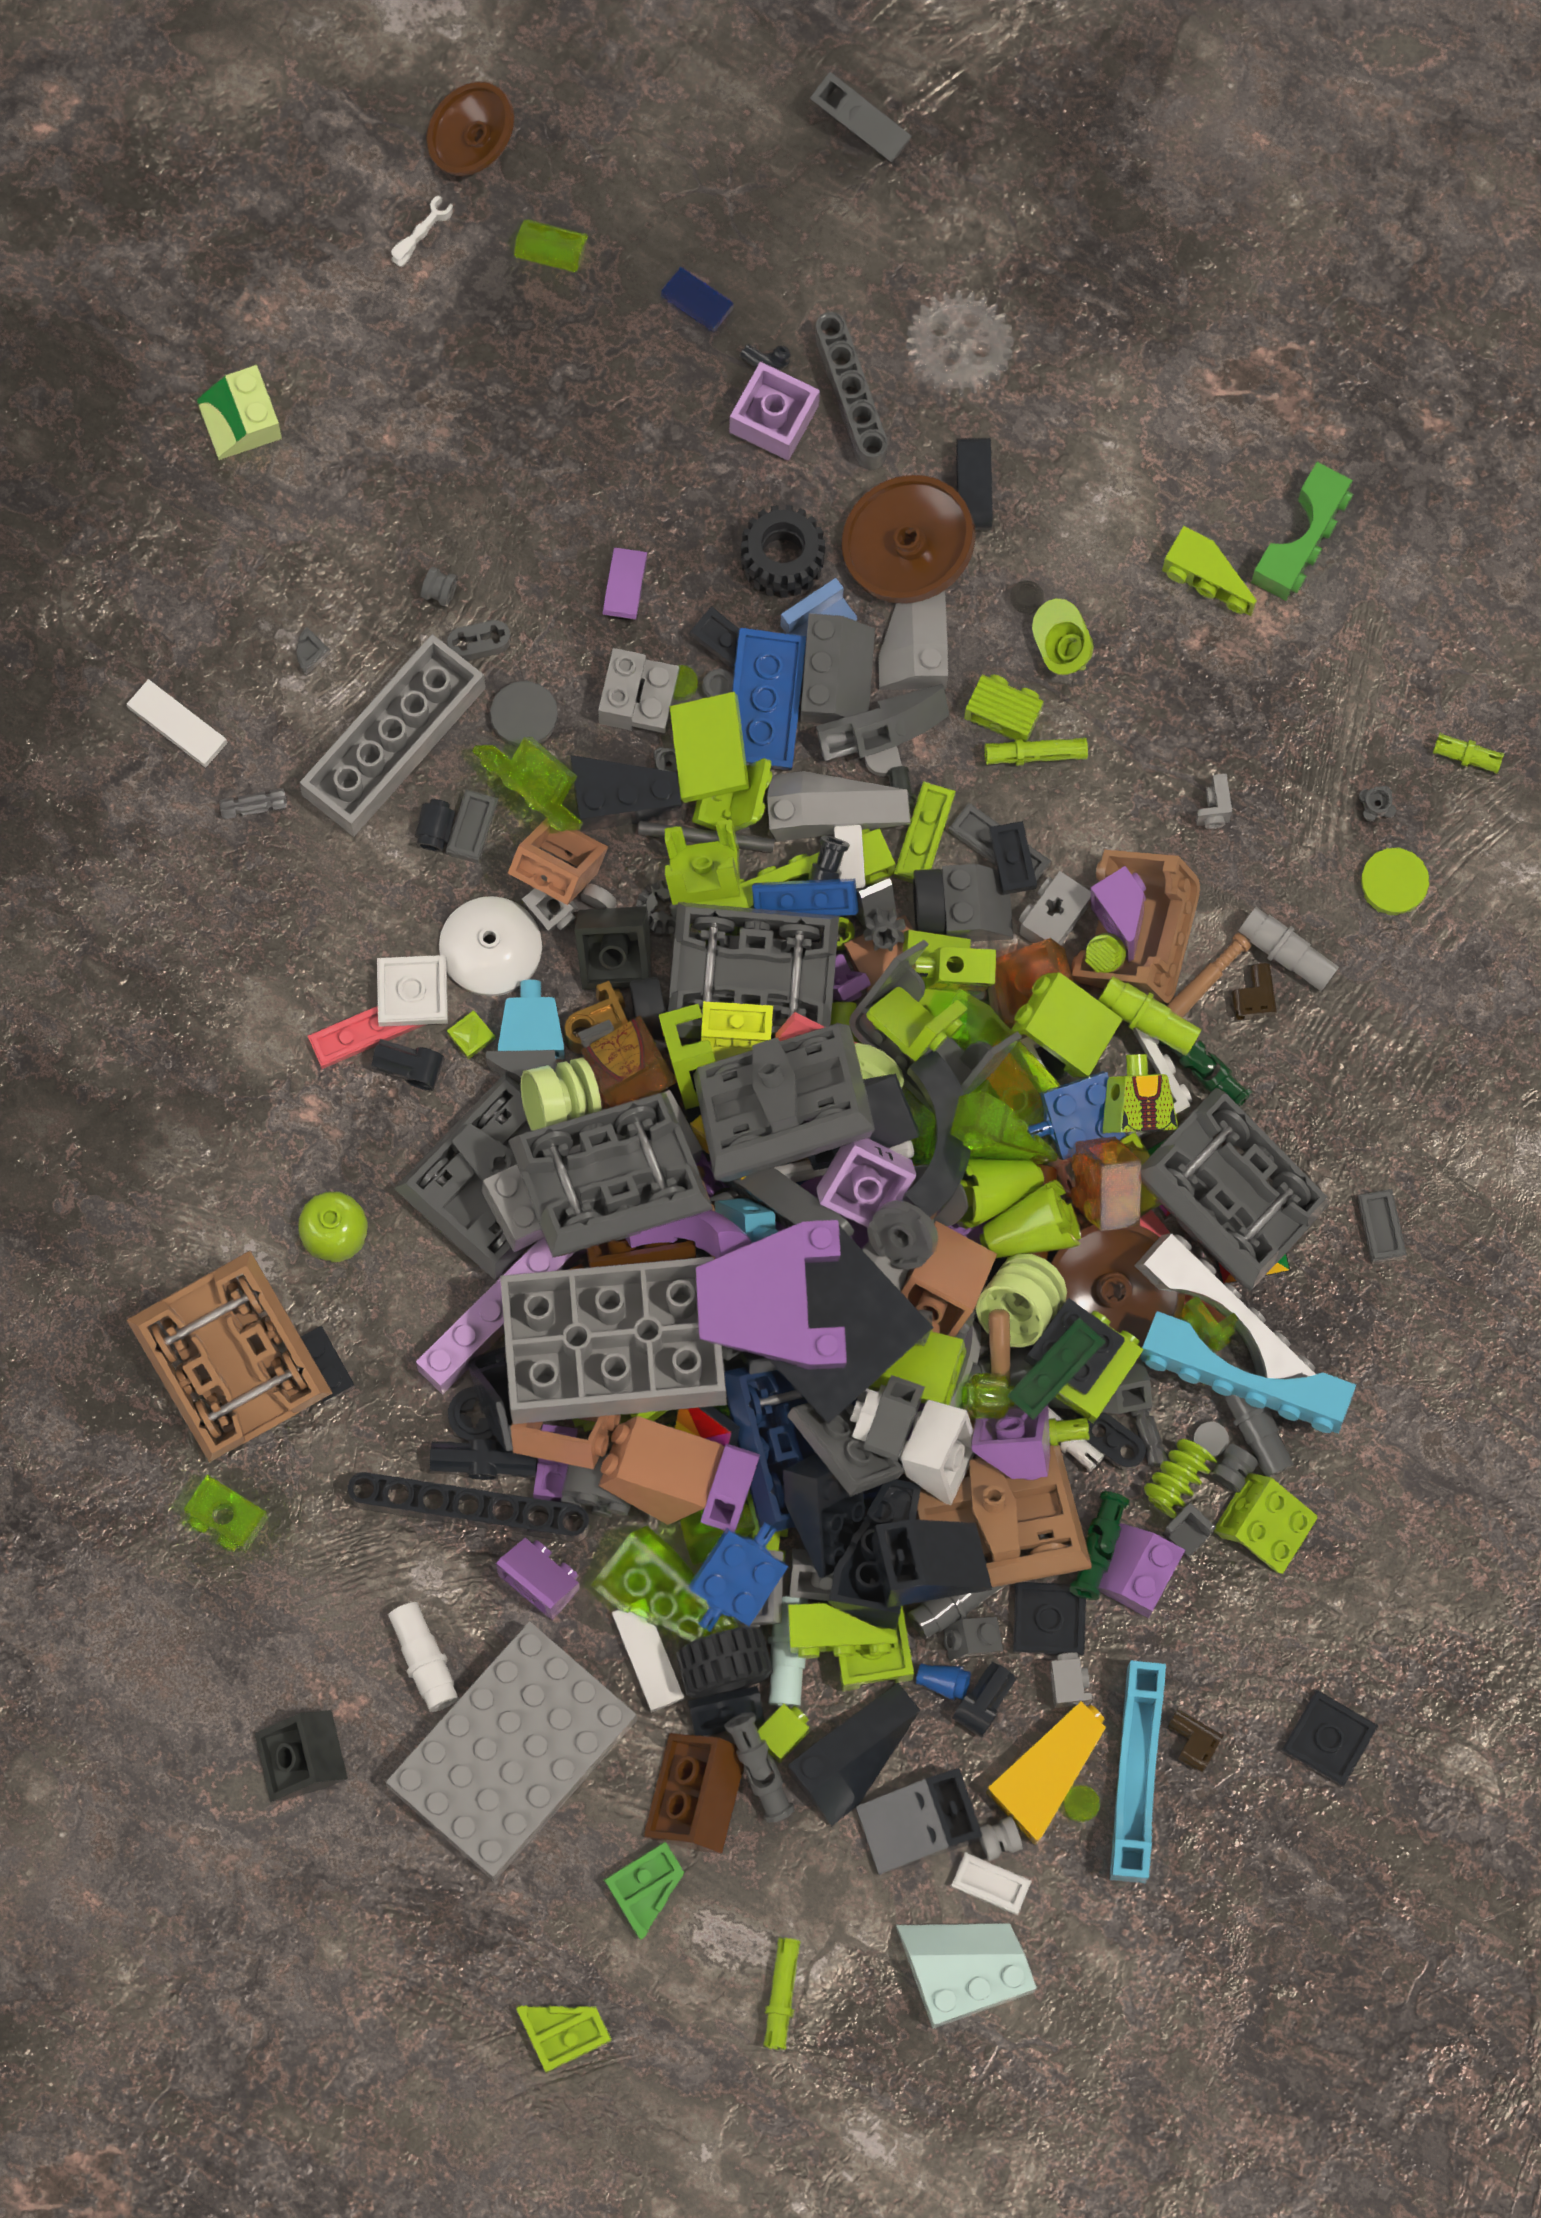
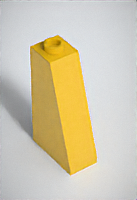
M1081 1701L991 1784L986 1791V1794L1007 1816H1012L1015 1825L1034 1845L1041 1840L1106 1728L1102 1724L1105 1718L1092 1704L1087 1707Z

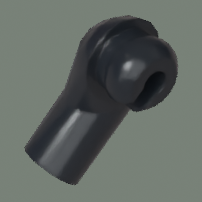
M747 344L740 354V358L754 368H757L759 363L762 362L777 370L785 369L790 363L789 359L791 357L789 349L785 346H778L773 352L763 354L752 345Z

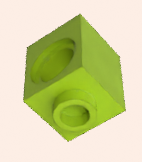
M784 1703L758 1730L761 1739L767 1742L769 1747L768 1753L779 1764L808 1735L810 1727L806 1725L809 1721L807 1716L796 1706L789 1709Z

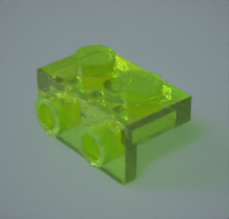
M1195 1296L1185 1303L1179 1319L1190 1323L1198 1337L1213 1353H1217L1231 1342L1229 1337L1235 1333L1234 1327L1238 1317L1235 1313H1232L1217 1323L1199 1297Z

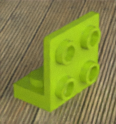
M1249 1473L1245 1478V1485L1242 1490L1234 1495L1215 1525L1214 1532L1222 1539L1243 1544L1276 1573L1282 1574L1316 1522L1317 1515L1272 1477Z

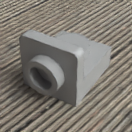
M1227 773L1216 774L1212 777L1211 787H1206L1208 807L1213 808L1199 809L1196 814V826L1205 825L1207 829L1223 827L1225 823H1230L1232 815Z

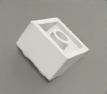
M928 1400L923 1411L917 1413L914 1419L913 1433L909 1441L906 1440L899 1456L906 1476L948 1505L952 1504L968 1470L969 1460H972L975 1454L972 1452L971 1447L973 1428L967 1410Z

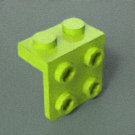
M763 758L747 765L749 789L697 800L692 822L717 831V821L732 819L735 832L758 822L765 809L763 802L765 790L772 779V771H770L771 760Z
M896 987L873 1005L866 1013V1017L877 1030L883 1032L904 1054L910 1056L916 1062L930 1049L935 1052L947 1037L950 1039L958 1032L964 1024L959 1019L968 1008L957 999L935 1018L907 991L901 987Z

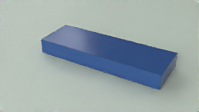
M855 878L754 883L752 885L754 909L835 916L857 915L858 913Z

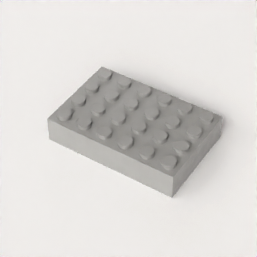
M713 1257L500 1276L510 1409L513 1424L726 1405L721 1345L699 1339L696 1267L712 1261Z
M529 1621L391 1775L386 1784L395 1795L495 1882L637 1722V1714Z

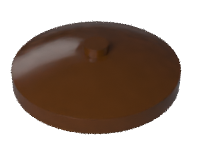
M923 475L895 477L872 488L851 510L842 535L844 561L854 580L870 595L892 603L920 602L945 591L964 572L972 557L975 546V525L965 501L950 485L939 479Z
M1112 1220L1091 1224L1080 1229L1081 1239H1078L1081 1244L1079 1246L1057 1250L1050 1264L1057 1268L1065 1281L1067 1289L1066 1300L1070 1298L1090 1313L1093 1311L1101 1313L1110 1320L1109 1326L1119 1333L1124 1330L1140 1341L1138 1346L1141 1348L1144 1345L1157 1311L1177 1319L1182 1314L1185 1294L1157 1289L1134 1266L1160 1238L1157 1234L1141 1225Z

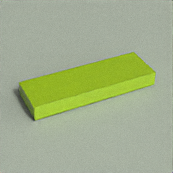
M923 781L893 878L913 883L914 870L932 869L956 791Z

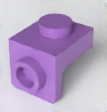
M837 954L832 1000L852 1002L862 995L861 991L870 986L871 983L866 973L851 971L844 955Z

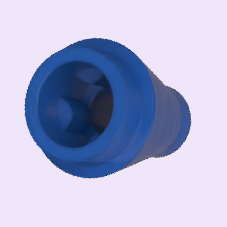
M921 1663L917 1673L916 1684L927 1687L955 1701L956 1698H965L970 1684L971 1672L963 1670V1666H939Z

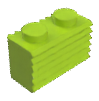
M982 674L967 704L964 718L967 721L983 726L985 729L1002 734L1009 739L1028 741L1042 712L1044 701L1040 700V696L1031 689L1021 688V690H1017L1008 686V681L1001 676L992 674L990 677Z

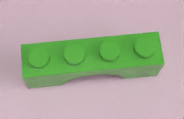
M1316 462L1298 498V502L1307 513L1309 530L1304 536L1294 542L1287 544L1270 543L1254 570L1251 583L1287 601L1292 591L1295 593L1300 591L1307 577L1303 574V571L1307 564L1314 566L1322 551V548L1318 546L1323 537L1330 538L1338 523L1334 519L1338 510L1344 512L1353 497V494L1349 492L1352 483L1350 478Z

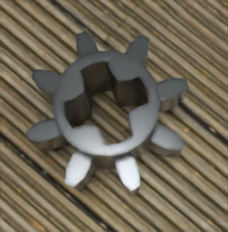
M876 908V913L872 918L865 917V925L868 929L863 931L865 941L873 939L875 951L882 948L888 949L891 952L897 942L903 943L905 941L902 932L906 928L905 920H896L895 909L881 911L880 908Z

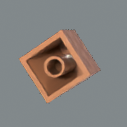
M935 1221L934 1225L938 1233L936 1251L922 1266L908 1270L901 1293L918 1311L923 1309L933 1313L932 1332L955 1337L974 1311L997 1254Z
M639 1416L625 1423H620L615 1428L611 1437L613 1445L610 1454L605 1458L601 1466L603 1474L599 1487L667 1525L705 1508L725 1448L723 1445Z

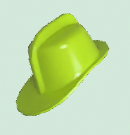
M1056 598L1046 601L1038 608L1032 625L1034 639L1049 670L1058 675H1069L1078 670H1085L1086 664L1092 657L1094 646L1081 613L1073 603L1066 599Z

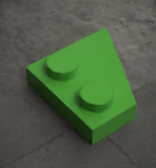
M663 1842L604 1879L640 1940L647 1935L650 1926L658 1913L663 1909L671 1892L682 1878L684 1871L667 1843Z

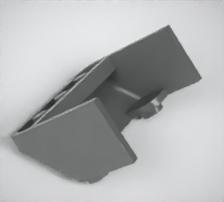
M922 940L894 958L852 1013L849 1024L852 1033L862 1044L871 1045L885 1052L897 1063L902 1070L903 1084L933 1112L924 1094L907 1073L909 1066L914 1064L915 1061L910 1056L904 1054L883 1032L877 1030L866 1017L868 1010L896 987L903 988L916 1001L919 1002L925 993V984L912 966L929 945L925 940ZM1016 1032L994 1047L986 1042L978 1041L970 1045L965 1051L952 1038L949 1039L947 1037L936 1051L955 1074L966 1098L997 1069L1022 1036ZM930 1049V1050H929L927 1053H925L922 1057H924L926 1054H928V1053L931 1052L932 1050Z

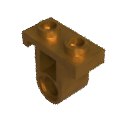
M610 981L596 986V998L599 1003L573 1013L566 1020L564 1041L572 1052L583 1054L584 1052L580 1038L572 1033L574 1029L578 1027L588 1029L610 1020L614 1030L633 1020H627L623 1009L626 1008L624 998L619 989L613 990Z

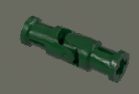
M1159 1040L1161 1046L1166 1045L1180 1058L1179 1063L1183 1067L1191 1069L1193 1076L1210 1093L1215 1088L1224 1091L1239 1107L1253 1094L1250 1088L1245 1089L1231 1075L1232 1070L1216 1055L1210 1052L1206 1055V1046L1201 1040L1195 1041L1186 1056ZM1217 1065L1220 1066V1071L1211 1080H1204L1214 1073Z
M1111 1491L1100 1493L1099 1499L1101 1504L1096 1518L1091 1520L1088 1536L1085 1539L1092 1568L1078 1571L1076 1580L1071 1582L1069 1587L1070 1592L1080 1598L1088 1600L1099 1599L1100 1590L1098 1589L1103 1573L1108 1572L1115 1551L1116 1541L1119 1539L1122 1530L1119 1526L1124 1510H1127L1130 1505L1129 1499L1125 1496Z

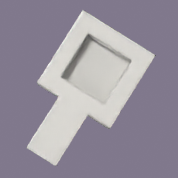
M881 1385L878 1392L866 1389L857 1398L859 1401L856 1402L850 1421L857 1423L852 1437L866 1441L881 1397L886 1388L885 1386Z

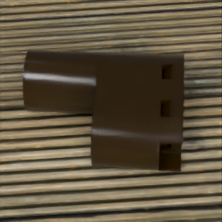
M1259 963L1250 966L1253 987L1241 988L1231 992L1233 1009L1237 1020L1273 1017L1277 1015L1270 964Z
M1179 1709L1176 1710L1167 1726L1189 1739L1178 1760L1195 1770L1198 1769L1203 1772L1224 1735Z

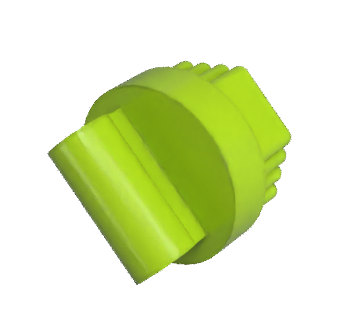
M1099 934L1088 943L1086 948L1087 959H1085V962L1097 973L1112 972L1118 969L1125 960V945L1114 934Z

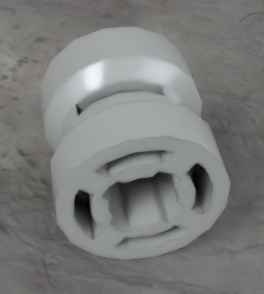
M1012 1816L1000 1819L999 1824L993 1826L989 1824L980 1826L983 1835L980 1842L988 1861L999 1858L1003 1852L1009 1851L1014 1853L1023 1849L1020 1835Z

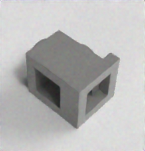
M534 888L522 900L548 931L556 927L562 931L576 919L573 912L578 907L573 901L568 905L559 901V911L552 912L549 904L555 898Z
M1078 1653L1057 1655V1660L1051 1661L1049 1666L1054 1708L1074 1707L1081 1701L1085 1705H1090L1092 1693H1084V1689L1089 1688L1088 1668L1081 1667Z

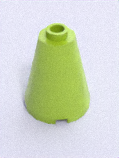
M969 1159L965 1174L960 1182L967 1196L968 1210L957 1224L965 1229L973 1228L1006 1211L1043 1186L1044 1176L1041 1168L1029 1160Z
M1052 1180L985 1224L983 1226V1233L979 1235L981 1245L996 1253V1258L1014 1256L1019 1253L1031 1254L1079 1246L1081 1244L1078 1239H1081L1079 1224L1072 1204H1066L1060 1197L1066 1194L1059 1181Z

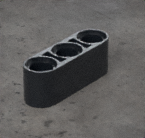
M957 438V492L971 512L975 531H992L991 439Z

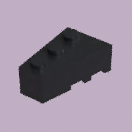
M570 755L581 832L639 824L640 821L654 822L682 818V803L677 772Z

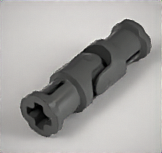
M744 1713L732 1718L724 1727L727 1732H731L738 1748L736 1754L740 1762L744 1764L747 1780L754 1795L759 1796L766 1812L764 1814L765 1821L767 1823L777 1822L795 1811L793 1803L788 1802L782 1789L784 1782L772 1757L769 1754L767 1755L769 1747L766 1740L761 1739L754 1724L756 1721L754 1713Z

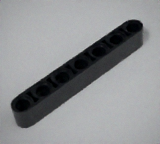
M368 1472L355 1474L348 1483V1494L352 1504L362 1510L566 1542H579L589 1532V1516L586 1510L574 1504ZM361 1484H370L374 1487V1491L370 1497L361 1499L355 1495L356 1488ZM394 1490H406L409 1493L408 1499L402 1504L391 1502L390 1495ZM432 1494L440 1495L444 1499L442 1506L438 1509L427 1508L424 1502L428 1496ZM466 1500H473L478 1503L479 1507L474 1514L465 1515L459 1511L461 1503ZM501 1505L510 1506L514 1511L513 1515L507 1520H499L494 1516L495 1510ZM541 1510L548 1515L547 1522L541 1526H536L529 1522L530 1515L535 1511ZM570 1516H577L583 1520V1526L577 1531H569L564 1527V1521Z

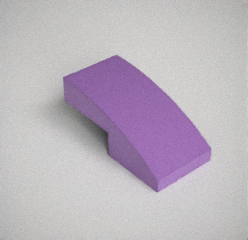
M614 548L603 615L630 619L637 618L647 552Z
M543 1424L542 1431L577 1438L578 1428ZM538 1458L533 1498L561 1502V1492L568 1464Z

